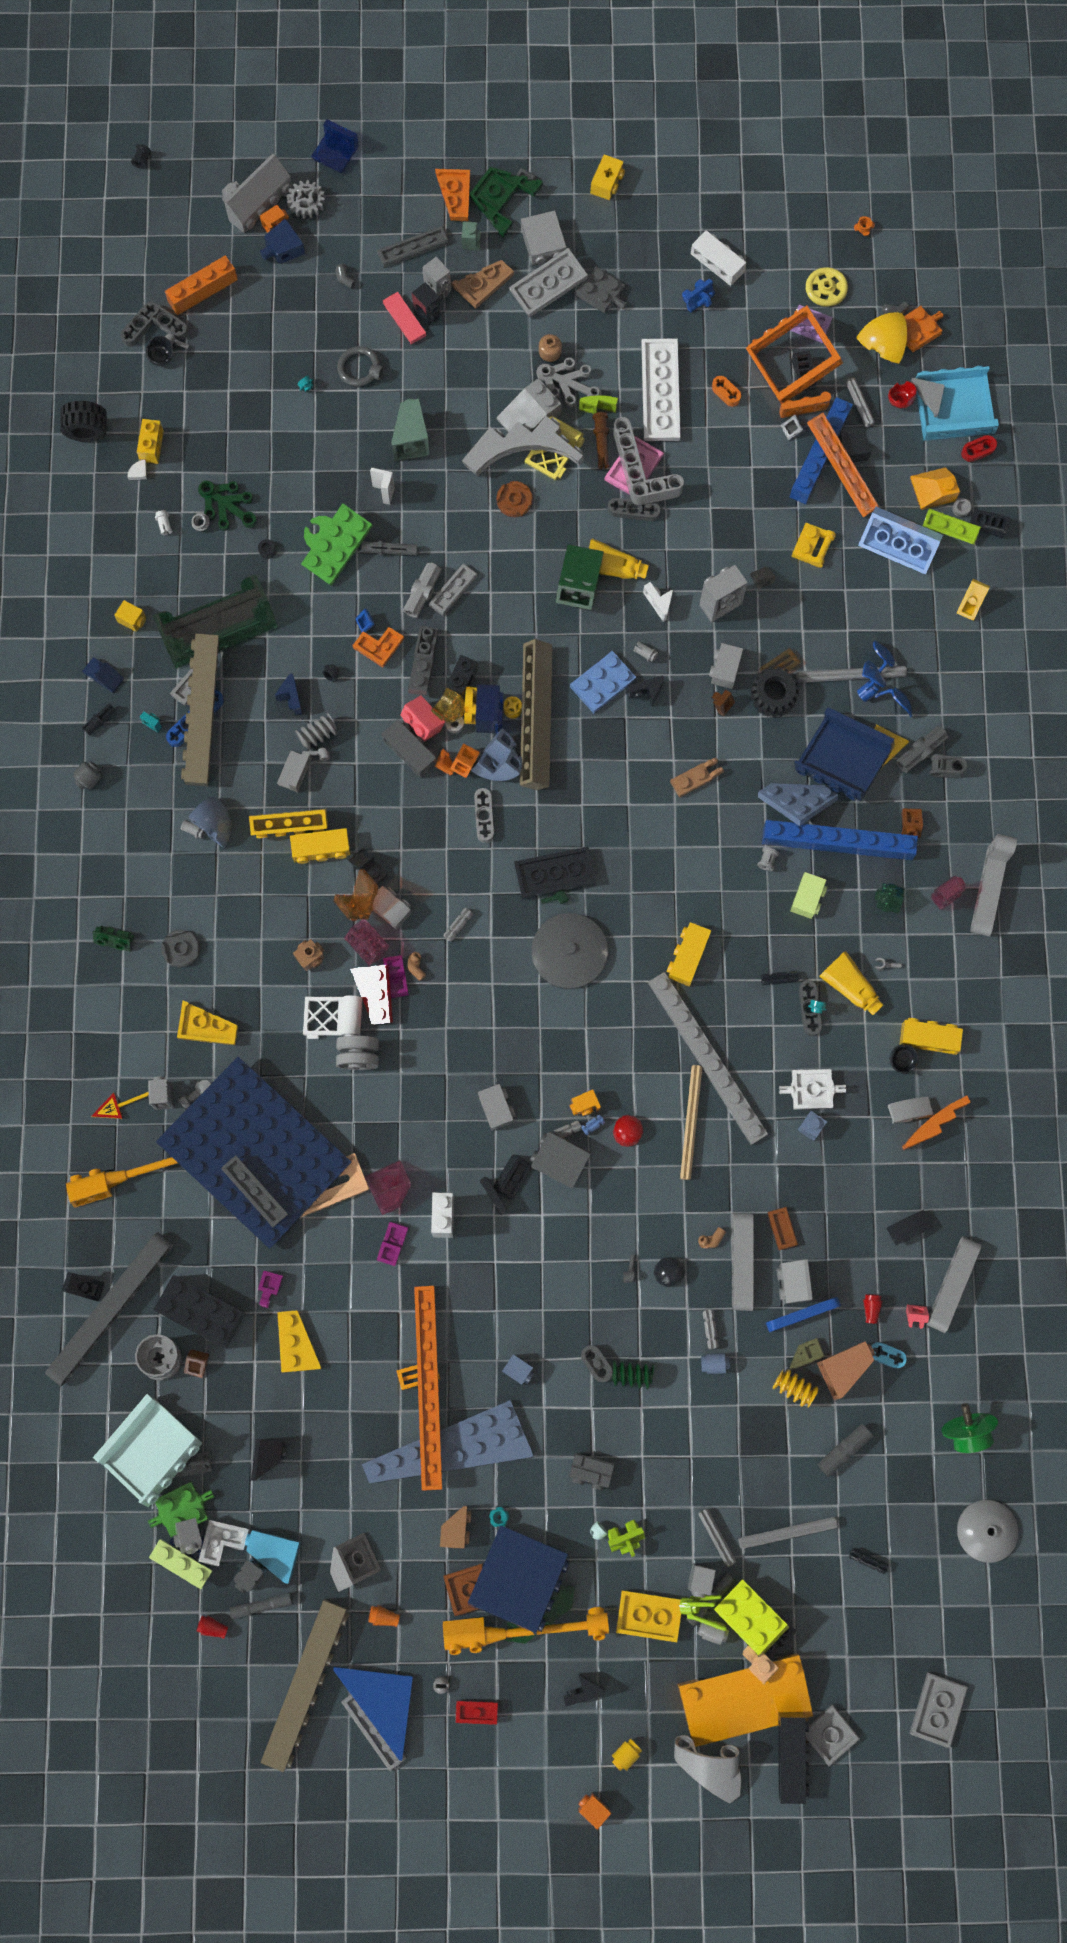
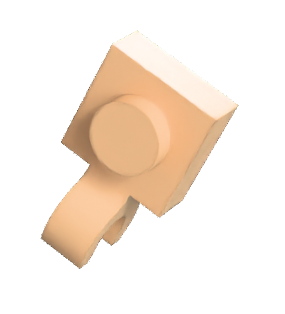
M747 1646L743 1651V1656L752 1663L749 1670L763 1684L778 1671L779 1668L764 1653L758 1657L750 1646Z

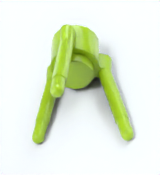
M721 1595L705 1596V1598L690 1596V1598L682 1597L680 1612L687 1615V1619L696 1620L722 1631L727 1630L724 1626L695 1615L699 1613L700 1607L715 1606V1603L699 1601L721 1599Z

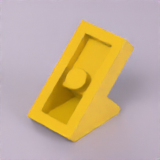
M973 579L957 614L974 621L990 586Z

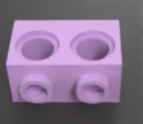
M799 305L797 309L800 310L804 306ZM810 309L827 336L833 317ZM808 318L790 330L823 343Z

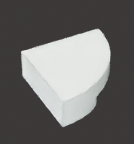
M146 460L138 461L132 465L128 472V480L147 479Z

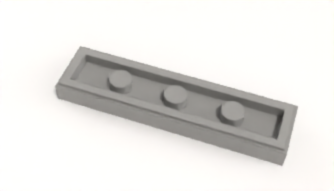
M351 1694L341 1701L389 1771L393 1770L407 1758L403 1752L402 1761L398 1760Z

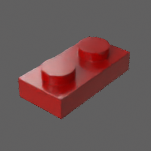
M456 1701V1723L497 1725L498 1702Z

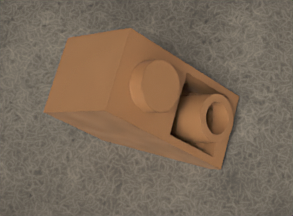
M463 1506L441 1526L440 1547L464 1549L465 1544H469L470 1532L466 1531V1523L471 1522V1511L467 1510L468 1506Z

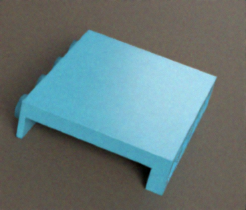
M976 366L966 369L960 367L955 370L941 369L933 372L922 371L917 374L916 379L945 385L937 417H934L933 412L923 402L917 391L916 395L924 441L996 433L999 424L998 419H994L987 377L989 366Z

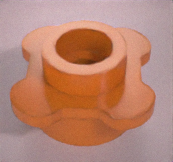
M862 216L859 218L858 223L854 225V230L861 232L863 236H868L875 223L869 217Z

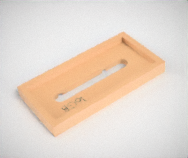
M355 1153L346 1156L352 1163L339 1176L348 1175L350 1177L349 1181L326 1190L301 1217L369 1190Z

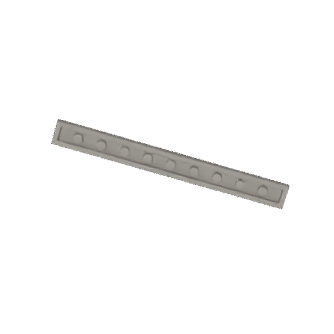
M664 972L648 982L649 986L696 1060L702 1066L703 1071L750 1145L766 1137L768 1133L666 973Z

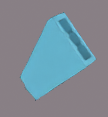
M252 1530L251 1534L248 1533L245 1540L246 1551L284 1583L289 1584L291 1582L301 1542L258 1530Z

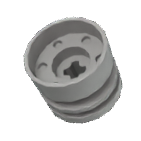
M156 1334L150 1335L140 1342L135 1352V1361L139 1370L149 1378L162 1381L168 1380L177 1373L181 1366L182 1356L178 1346L164 1335ZM159 1354L165 1357L162 1359V1363L156 1361Z

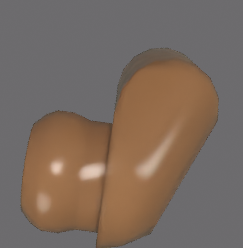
M413 952L408 958L407 968L421 981L426 976L420 969L421 955L418 952Z
M718 1227L713 1236H700L698 1239L700 1247L704 1249L716 1248L726 1234V1231Z

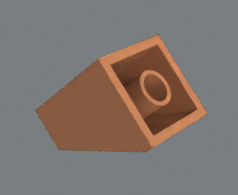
M866 1341L817 1362L833 1400L843 1398L874 1361V1350L870 1344L867 1345Z

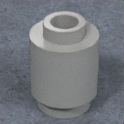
M707 1618V1620L726 1627V1624ZM700 1623L697 1635L702 1636L704 1640L721 1645L722 1641L726 1642L729 1630L722 1631Z

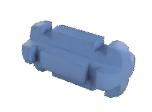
M597 1115V1118L594 1117L585 1126H582V1131L584 1134L589 1135V1132L592 1133L601 1124L604 1125L605 1121L602 1116Z

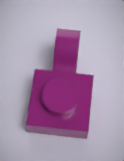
M263 1271L258 1291L263 1292L259 1302L260 1306L269 1307L271 1295H278L283 1276Z

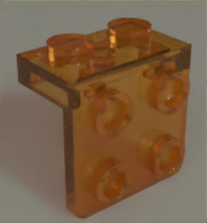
M360 869L353 894H335L333 901L349 920H369L370 913L373 911L375 896L378 894V885L365 870Z

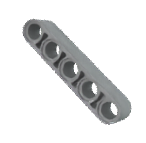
M733 1213L732 1310L753 1311V1214Z
M964 1236L960 1239L930 1311L929 1320L926 1323L927 1326L946 1333L980 1252L981 1244Z

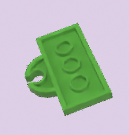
M344 504L341 505L333 518L317 516L310 520L313 525L320 527L317 534H312L311 530L307 527L304 530V539L311 550L301 565L331 586L373 527L372 523Z

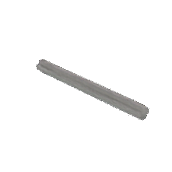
M906 666L885 667L880 674L883 678L905 677L907 675ZM863 668L800 671L796 674L798 683L869 678L862 677Z

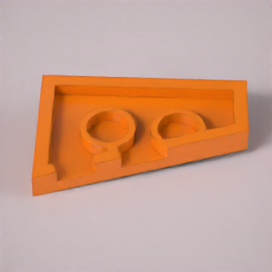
M435 169L450 220L468 221L470 170Z

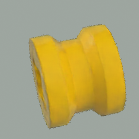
M515 696L508 697L504 701V714L508 718H518L522 713L521 700Z

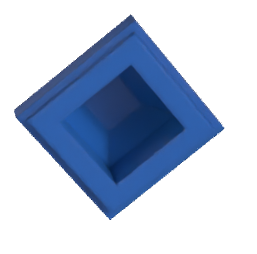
M364 609L355 618L361 632L364 631L366 633L374 625V620L367 609Z

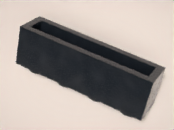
M778 1712V1798L781 1804H806V1797L810 1795L809 1783H806V1775H809V1762H806V1754H809V1741H806V1732H809V1720L805 1719L803 1712Z

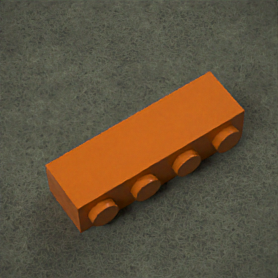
M226 255L165 290L168 303L178 316L237 281L235 268Z

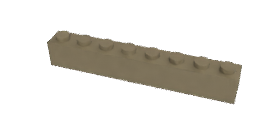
M195 634V639H192L191 642L194 658H190V669H193L192 676H189L188 680L191 694L187 695V705L190 706V713H186V724H189L188 731L184 733V742H187V750H183V761H186L185 768H182L181 779H184L185 785L208 787L219 636Z
M538 639L523 644L522 769L520 772V786L533 790L549 787L552 644Z
M326 1599L323 1600L262 1757V1764L284 1772L287 1767L291 1768L295 1758L292 1755L294 1747L298 1748L303 1737L300 1731L302 1726H307L311 1716L307 1714L310 1706L314 1707L318 1698V1694H315L318 1685L322 1687L326 1677L323 1671L326 1665L330 1666L334 1654L331 1653L333 1645L337 1646L342 1634L338 1632L341 1625L345 1626L348 1620L347 1607Z

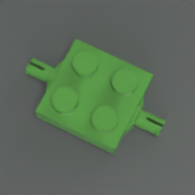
M191 1481L158 1497L155 1504L158 1508L159 1516L148 1520L149 1524L152 1523L150 1527L153 1528L163 1523L170 1537L176 1535L175 1523L196 1518L197 1524L207 1520L208 1516L204 1509V1502L215 1498L214 1494H212L213 1491L210 1490L200 1495Z

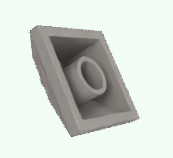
M365 1533L333 1548L330 1574L338 1592L381 1571Z

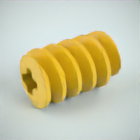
M787 1369L785 1372L782 1370L772 1389L780 1386V1394L786 1390L787 1398L794 1395V1403L800 1399L801 1407L806 1403L809 1407L816 1397L819 1388L815 1386L811 1389L812 1383L808 1382L804 1385V1378L797 1381L798 1374L795 1373L790 1377V1369Z

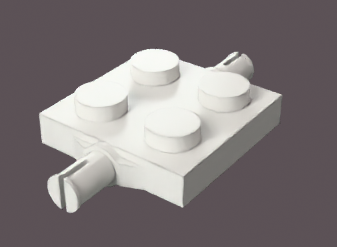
M831 1069L792 1070L791 1086H779V1094H791L793 1110L833 1109L834 1093H846V1085H834Z

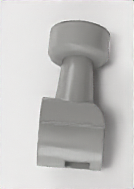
M208 1080L197 1082L195 1090L187 1098L182 1096L178 1101L187 1110L211 1083Z

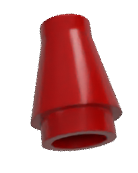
M865 1294L863 1303L866 1323H878L883 1302L881 1295Z
M202 1615L196 1632L203 1636L224 1639L228 1626L223 1625L209 1615L207 1617Z

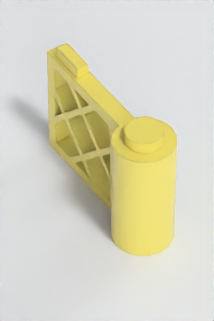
M553 417L560 423L561 433L559 436L561 434L569 440L568 444L572 447L577 446L581 448L585 441V438H583L584 434ZM530 451L524 461L526 464L554 480L557 477L561 479L566 471L564 466L569 458L564 456L558 458L557 453H554L555 459L545 461L543 453L548 451ZM541 453L543 462L534 463L531 461L534 455ZM557 462L558 468L554 474L547 470V464Z

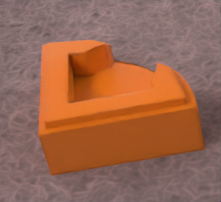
M443 749L440 751L435 767L452 775L454 771L450 770L452 766L450 755Z

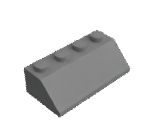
M272 153L224 201L229 221L244 234L254 227L261 214L275 206L284 194H287L289 188L292 187L291 177L276 155Z

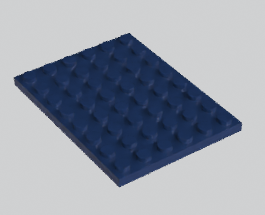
M239 1057L214 1080L156 1141L159 1146L269 1249L280 1240L352 1163ZM235 1155L288 1214L274 1228L221 1169Z

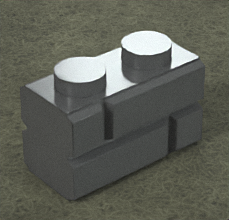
M575 1453L569 1477L573 1478L572 1482L584 1485V1481L592 1483L591 1488L603 1491L604 1487H609L614 1464Z
M255 1559L247 1560L241 1567V1571L233 1579L236 1583L235 1587L243 1593L254 1590L260 1583V1579L267 1573V1568Z

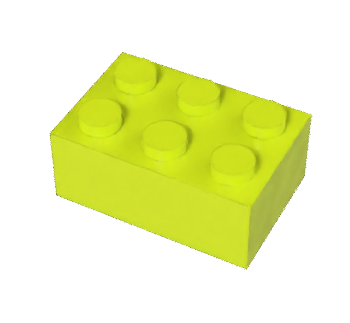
M743 1579L714 1609L759 1656L762 1653L765 1654L789 1628Z

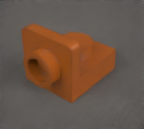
M902 809L903 828L901 834L921 837L923 828L922 809Z

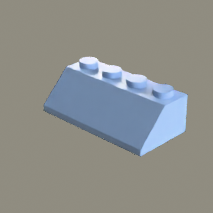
M875 507L858 546L926 574L943 535L879 507Z

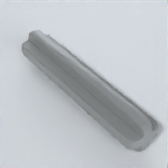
M856 378L848 379L846 385L865 427L874 425L875 420Z
M702 1510L699 1512V1517L727 1567L732 1566L736 1563L732 1552L709 1510Z

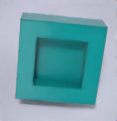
M143 711L140 715L143 724L157 733L162 728L159 722L160 719L155 714H147Z

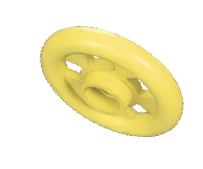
M819 268L813 271L806 281L808 297L820 306H835L843 301L848 292V283L845 276L834 268ZM825 275L826 278L820 280L819 276ZM835 277L839 282L835 284L832 278ZM818 284V290L813 291V285ZM835 289L840 291L838 296L833 294ZM821 294L829 296L828 299L820 298Z

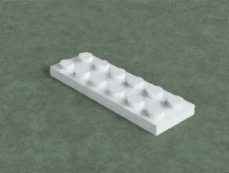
M642 339L644 441H680L678 339Z

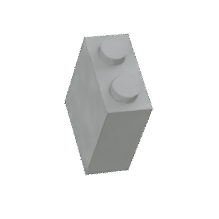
M555 211L521 219V231L532 265H542L566 250Z

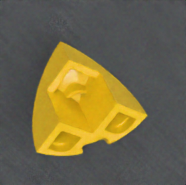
M887 313L873 319L860 331L857 339L867 349L880 353V357L899 364L907 341V324L903 313Z

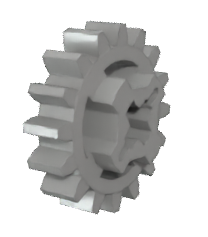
M309 180L306 181V184H303L302 181H300V185L294 183V189L289 188V194H287V204L291 213L296 212V217L303 215V219L306 218V215L312 218L314 213L318 216V210L323 211V205L325 204V194L321 186L316 187V182L309 184Z

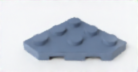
M771 783L758 792V798L801 826L836 802L838 794L825 785Z

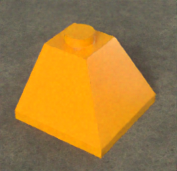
M947 468L910 477L921 510L955 502L960 493L955 476Z

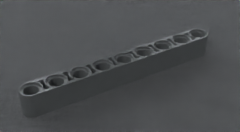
M159 1232L152 1236L49 1366L45 1375L60 1387L69 1380L172 1249L173 1243Z

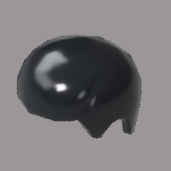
M163 336L152 337L145 351L147 360L156 366L168 364L173 356L171 341Z
M900 1044L893 1048L889 1060L896 1072L908 1074L916 1069L919 1055L912 1045Z
M663 1258L655 1265V1279L664 1287H677L685 1279L686 1271L684 1265L675 1258Z

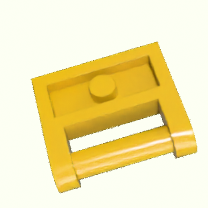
M805 523L791 557L816 567H823L825 555L836 534L833 531H826ZM819 537L824 538L817 557H813L812 554Z

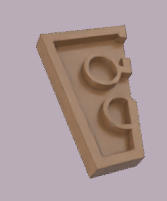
M500 260L482 268L480 272L473 275L472 273L468 274L464 279L451 282V286L476 309L514 275V271Z

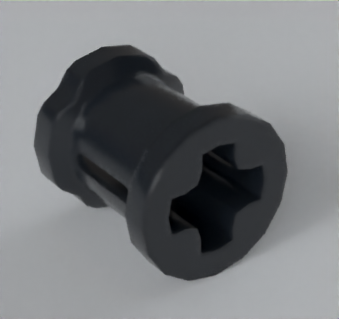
M137 144L135 148L136 153L131 163L139 169H145L147 166L146 160L151 154V150L146 145Z

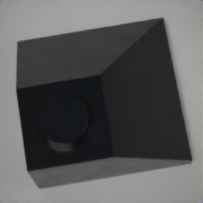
M256 1439L251 1481H260L282 1463L283 1458L287 1456V1446H284L285 1442Z

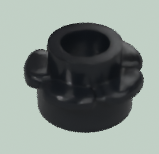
M333 664L324 666L325 669L322 673L327 680L335 681V679L340 677L337 666Z

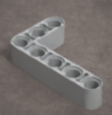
M625 417L617 418L614 423V438L632 502L636 505H643L679 497L682 494L684 480L680 475L673 474L646 480L631 423ZM636 492H642L643 494L638 495Z
M997 834L988 846L970 928L972 933L990 936L992 933L1006 863L1014 854L1017 844V838Z

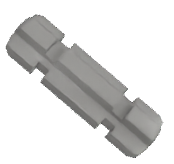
M464 908L461 916L459 915L451 924L450 929H447L444 933V937L450 942L453 941L456 937L455 934L461 931L467 920L473 916V912L468 908Z
M575 1121L571 1125L568 1124L554 1130V1133L564 1138L571 1135L572 1132L581 1131L582 1127L579 1121Z
M713 1310L703 1311L708 1349H717L719 1347L718 1340H716L717 1331L715 1321H713V1318H715Z

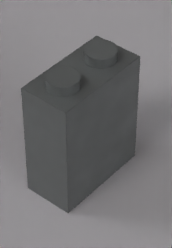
M549 1131L548 1134L544 1133L539 1141V1144L542 1145L539 1152L535 1150L530 1159L533 1162L531 1167L573 1189L591 1152L552 1131Z

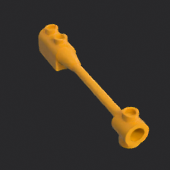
M170 1157L127 1171L101 1172L100 1169H93L89 1171L90 1176L82 1178V1175H73L70 1177L71 1182L66 1183L69 1202L76 1208L111 1197V1188L128 1180V1178L171 1166L178 1162Z
M594 1607L588 1610V1615H586L587 1621L545 1625L543 1631H538L537 1635L588 1630V1636H593L594 1640L600 1641L605 1639V1634H609L608 1616L603 1608ZM484 1617L443 1621L444 1648L449 1650L451 1655H458L461 1653V1649L470 1648L472 1653H479L482 1651V1647L509 1637L534 1635L533 1632L524 1628L505 1629L484 1626Z

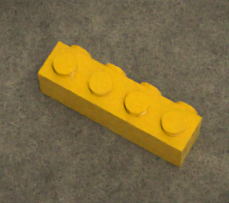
M327 809L249 816L251 835H256V838H266L268 834L273 833L277 837L286 836V832H294V835L305 834L306 830H313V833L322 832L328 828Z

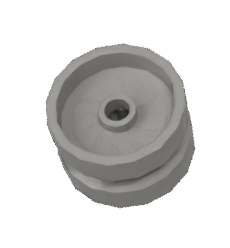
M343 1036L336 1039V1049L342 1052L336 1056V1067L346 1070H371L378 1068L379 1057L373 1053L379 1050V1039L369 1036Z

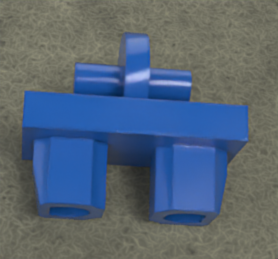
M700 279L694 285L695 290L690 291L686 289L682 292L683 301L686 303L689 312L702 305L709 307L712 304L711 298L714 297L715 291L712 287L713 281L711 279L707 281Z

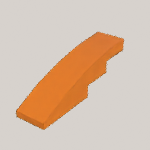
M968 1096L949 1104L933 1115L912 1134L902 1146L903 1150L942 1133L940 1126L956 1118L954 1111L971 1103Z

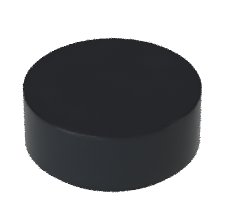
M270 539L262 540L258 545L260 556L265 559L274 557L277 552L276 544Z

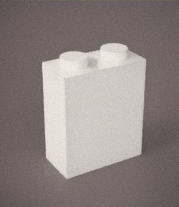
M432 1193L431 1233L433 1237L453 1238V1193Z

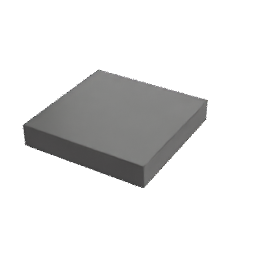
M833 1705L829 1706L809 1724V1732H806V1739L828 1766L834 1763L860 1739Z

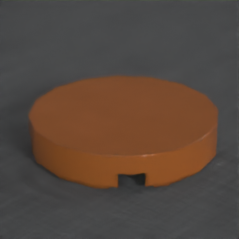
M512 481L501 486L496 500L498 508L503 514L509 517H520L528 513L532 507L533 496L527 485L522 482Z

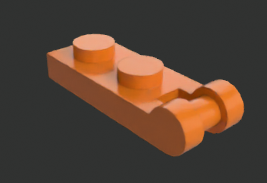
M822 392L817 397H804L796 401L787 400L781 403L780 417L786 418L826 410L831 400V394L829 392Z

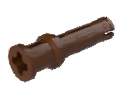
M598 412L592 415V419L595 422L593 434L597 438L599 469H603V462L604 469L610 467L607 435L609 434L607 419L609 417L605 412Z

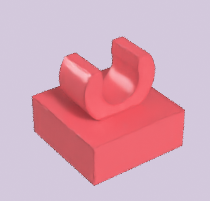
M907 1304L906 1314L909 1327H912L915 1321L919 1322V1328L922 1329L924 1323H928L929 1320L927 1307Z

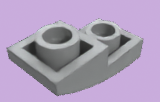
M928 1097L913 1098L888 1105L893 1123L910 1122L913 1119L928 1118L934 1115Z

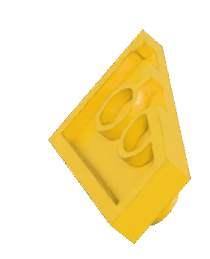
M184 1000L182 1001L177 1034L178 1039L236 1045L238 1031L236 1024L206 1012Z
M298 1310L278 1312L281 1372L322 1369Z

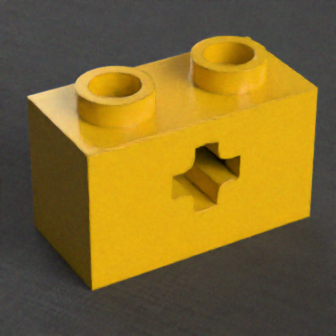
M604 154L591 182L590 194L610 200L612 195L617 193L618 181L624 177V161Z

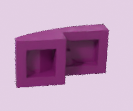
M402 955L383 958L384 965H389L391 998L409 995Z
M393 1221L389 1222L377 1261L396 1266L409 1229L408 1226Z

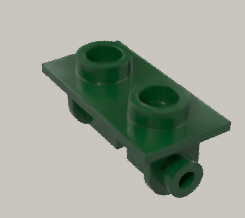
M102 925L100 927L97 926L95 931H92L95 944L116 948L121 951H131L130 942L134 940V935L131 932L118 930L116 935H113V928Z

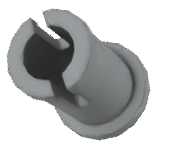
M639 641L637 643L638 647L635 646L633 651L646 658L648 662H654L658 656L656 649H651Z
M186 819L181 825L182 831L194 835L196 839H202L206 834L205 831Z

